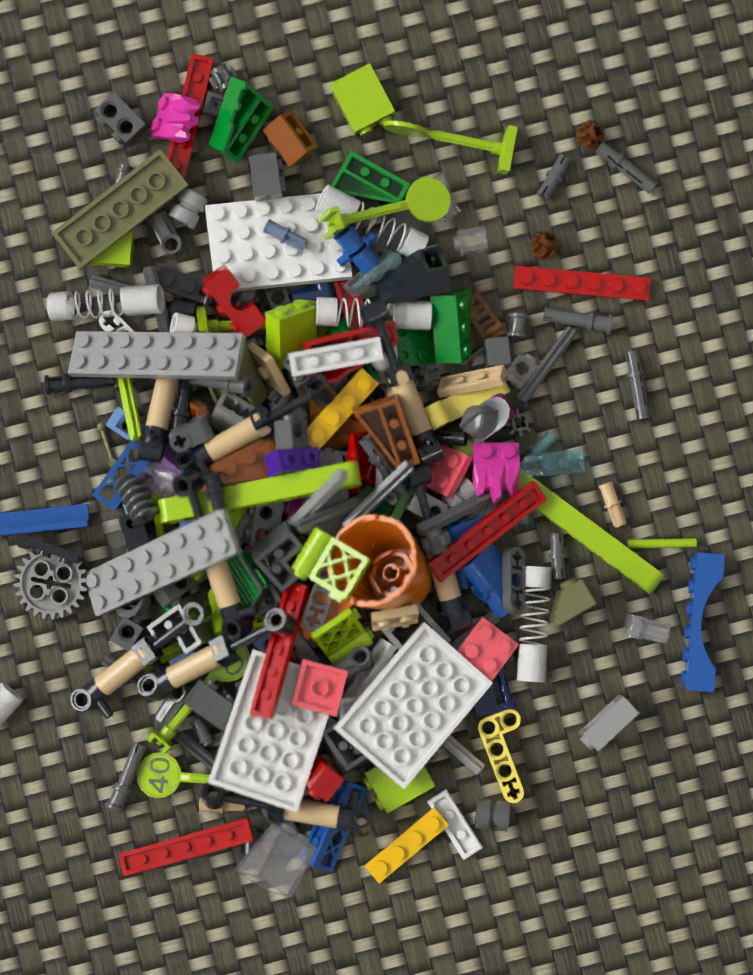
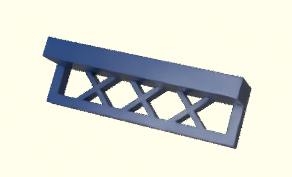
M146 420L141 426L142 433L145 429ZM130 441L92 494L114 511L122 501L118 493L119 491L115 487L117 482L115 470L118 467L127 466L128 474H134L136 477H139L150 463L142 460L129 463L128 452L133 448H139V445L133 446L136 441ZM126 456L127 463L120 464ZM130 465H135L134 468L130 470ZM113 476V482L107 483L110 477ZM114 485L115 494L110 501L99 494L104 486Z
M89 504L0 513V537L91 527Z
M344 778V781L329 801L324 800L323 803L348 807L350 792L353 789H357L360 793L357 807H361L368 788ZM313 825L299 859L314 868L332 873L350 831ZM339 832L338 840L332 843L333 835ZM330 853L327 865L321 864L324 856Z

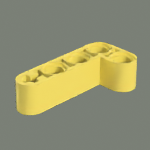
M505 381L504 386L450 396L427 406L424 410L432 430L436 431L461 418L467 408L479 405L495 394L501 393L506 395L511 391Z
M508 708L482 718L478 722V731L504 798L510 803H518L523 798L524 791L502 734L516 729L520 725L521 718L517 711ZM507 713L515 714L516 722L513 725L509 726L504 723L503 719ZM486 721L494 723L495 728L492 733L487 734L482 731V725ZM492 744H502L503 750L499 755H493L490 752ZM503 764L511 767V773L505 777L499 775L498 772L499 767ZM515 777L516 780L511 781V783L519 791L516 792V797L513 798L511 795H507L510 792L508 784L505 783L503 785L502 782L510 781Z

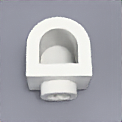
M176 312L172 315L169 332L196 333L198 323L195 322L193 316Z

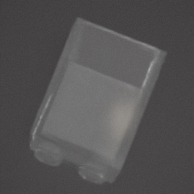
M284 823L281 826L271 824L236 866L234 871L268 892L292 898L317 848L310 844L311 840L308 837L293 833L294 829Z

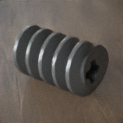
M128 474L121 477L116 482L115 487L119 491V496L126 506L133 525L138 526L150 521L158 514L159 509L154 507L155 501L150 499L152 495L150 492H147L148 486L143 484L145 482L144 478Z

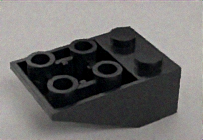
M440 246L416 250L375 278L379 293L385 304H395L403 300H417L424 296H438L451 292L449 266Z

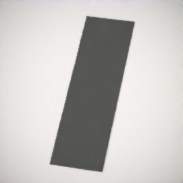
M409 210L397 212L391 217L396 219L395 230L398 226L405 223L406 232L410 227L418 230L425 223L414 217ZM394 220L386 226L378 241L375 240L371 243L370 249L379 259L378 264L371 271L362 273L354 262H351L354 274L363 283L384 264L377 253L386 247L393 229ZM404 225L400 227L388 245L393 253L396 252L401 242Z

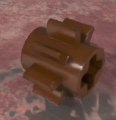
M588 120L577 127L576 140L583 148L588 146L589 150L599 147V143L603 142L604 130L597 122L592 124L591 120Z
M545 231L543 234L538 232L530 241V244L533 246L531 251L539 259L543 260L547 257L550 260L559 249L556 245L558 240L550 232Z

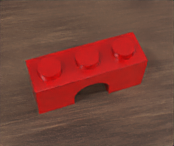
M225 263L202 279L205 285L202 288L209 299L214 297L218 302L216 308L223 317L228 316L232 321L230 326L235 333H243L247 338L266 324L265 316L252 299L241 306L230 302L232 292L240 287Z
M316 753L305 789L318 801L320 798H323L328 802L344 781V778L334 770L335 768L330 762Z

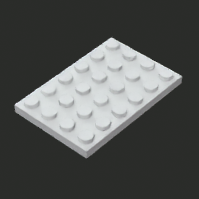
M322 193L258 202L251 200L205 205L212 269L215 271L225 263L240 285L233 292L352 279L350 262L341 267L336 261L343 255L342 252L344 250L334 238L324 241L323 236L328 232L326 222L319 223L318 218L322 213L315 210ZM271 219L285 228L290 227V231L307 239L308 245L305 250L299 251L286 243L281 244L277 238L264 233L263 229L267 221Z
M423 622L333 729L397 785L405 789L493 683Z
M253 649L208 783L297 812L329 715L291 705L301 665L289 662L274 720L250 716V708L266 653Z

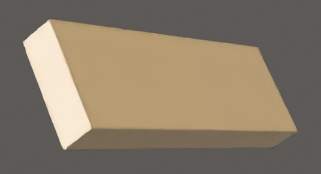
M504 365L441 377L437 389L438 396L443 398L504 386L507 370Z

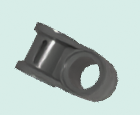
M200 415L172 429L169 433V442L173 450L183 452L211 440L215 435L206 416ZM178 435L183 438V443L181 444L176 441V436Z

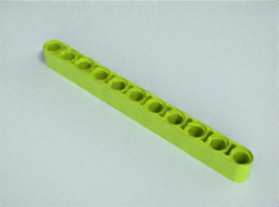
M468 440L466 446H451L453 449L473 458V442ZM520 468L519 487L516 492L529 482L536 481L547 498L535 510L649 594L654 592L665 577L660 571Z

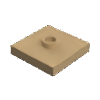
M251 342L248 344L247 348L263 381L284 397L289 394L290 388L275 359L255 343Z

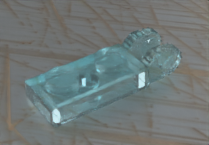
M392 249L386 251V253L384 252L378 257L379 262L371 271L367 273L360 271L343 285L344 290L353 298L362 295L367 290L368 285L373 281H379L385 275L384 272L388 269H395L398 267L397 265H400L402 261L401 255Z
M583 449L524 456V462L540 461L541 469H528L525 471L526 476H550L585 472Z

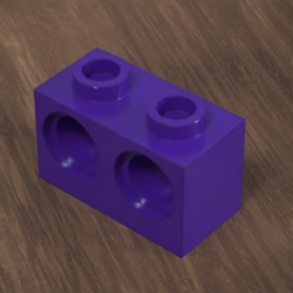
M318 447L277 449L264 455L268 478L321 467Z

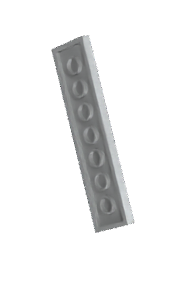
M76 331L68 374L71 377L238 380L246 336L243 333Z
M220 509L85 572L83 578L87 579L85 584L95 616H103L241 553L227 509Z

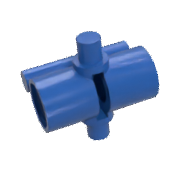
M348 225L334 237L344 250L342 252L343 255L336 260L341 267L348 262H354L362 273H367L378 264V257L370 249L371 243L377 239L372 231L364 237V235L360 236L352 225Z

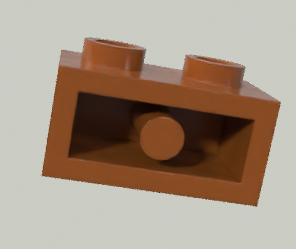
M292 110L279 115L263 130L269 142L275 146L282 160L289 167L302 162L318 148Z

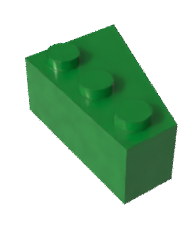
M231 76L209 146L223 157L238 163L275 106L248 83Z
M350 150L331 186L348 195L396 203L404 200L408 188L412 184Z
M451 287V292L438 296L431 295L436 364L463 363L470 359L472 287Z

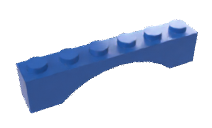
M696 552L694 557L690 558V570H693V579H689L688 593H691V602H687L686 616H689V625H685L684 639H688L687 648H683L682 661L686 662L685 671H681L680 683L684 685L685 690L714 692L716 669L709 660L704 648L701 621L703 609L710 593L723 578L724 554Z

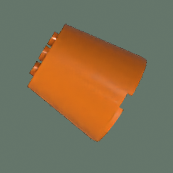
M377 514L365 515L348 523L337 534L335 539L371 560L348 602L361 607L389 610L416 604L418 606L427 597L433 581L431 570L426 563L428 562L427 557L407 528L391 517L379 516ZM337 545L332 552L333 560L343 558L342 549ZM359 558L349 560L351 571L357 570L362 560ZM344 562L334 565L336 576L346 573ZM328 567L329 578H331L330 568ZM347 578L337 581L339 591L343 593L348 587Z

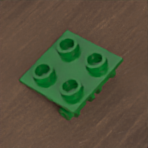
M396 328L399 344H397L399 364L409 363L410 367L419 366V364L428 362L429 365L434 364L430 330Z

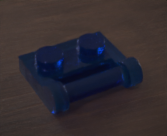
M505 664L496 675L504 703L497 704L491 685L474 705L477 718L516 707V702L512 700L504 669H506Z

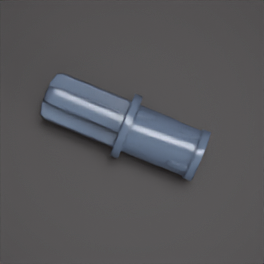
M271 219L264 226L263 232L277 238L281 244L286 243L299 251L305 250L308 245V240L290 231V227L285 228Z

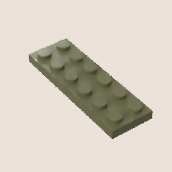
M159 149L54 230L52 234L81 270L189 187V185L161 149Z

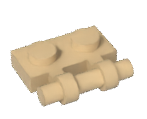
M417 604L372 612V631L382 630V632L389 631V628L400 626L407 628L411 624L418 623L419 612Z

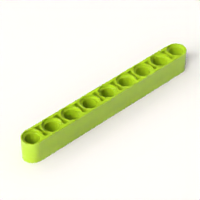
M345 462L223 487L226 490L224 499L228 513L310 497L339 468L347 470L348 480L337 491L361 486L358 462ZM207 490L196 493L204 517L213 513L211 501H208L205 496ZM175 496L158 500L161 524H173L195 519L188 496L184 498Z

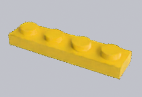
M363 368L359 369L339 391L334 400L307 427L310 447H318L320 449L353 413V408L358 407L379 384Z
M434 806L366 863V869L378 883H381L449 826V822Z

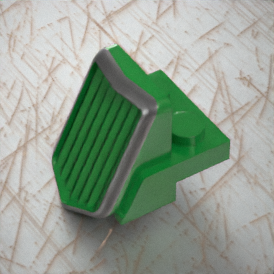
M240 548L241 553L227 559V563L242 606L246 608L256 605L263 590L269 585V577L254 562L251 553L247 555Z

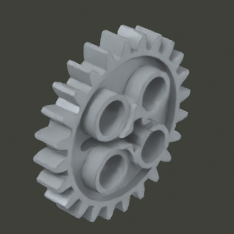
M32 551L29 552L31 559L23 558L22 560L26 565L17 566L22 572L21 574L14 575V577L20 579V582L13 584L15 587H20V591L15 595L23 596L19 603H28L26 611L34 609L33 616H37L42 612V619H46L48 614H50L51 619L55 620L57 613L61 618H64L65 610L72 614L71 606L79 608L80 605L77 600H85L81 591H88L83 586L87 579L82 578V575L87 570L79 569L83 562H73L71 566L59 562V556L52 554L51 558L39 554L36 555ZM40 563H45L48 567L47 573L43 576L37 572V567ZM63 567H67L70 570V577L67 580H62L59 576V572ZM53 576L54 581L71 584V588L52 586L49 589V584L34 582L31 579L32 577L50 580ZM37 585L43 588V595L40 598L34 597L32 593L33 588ZM60 589L66 594L65 600L61 603L55 599V593Z

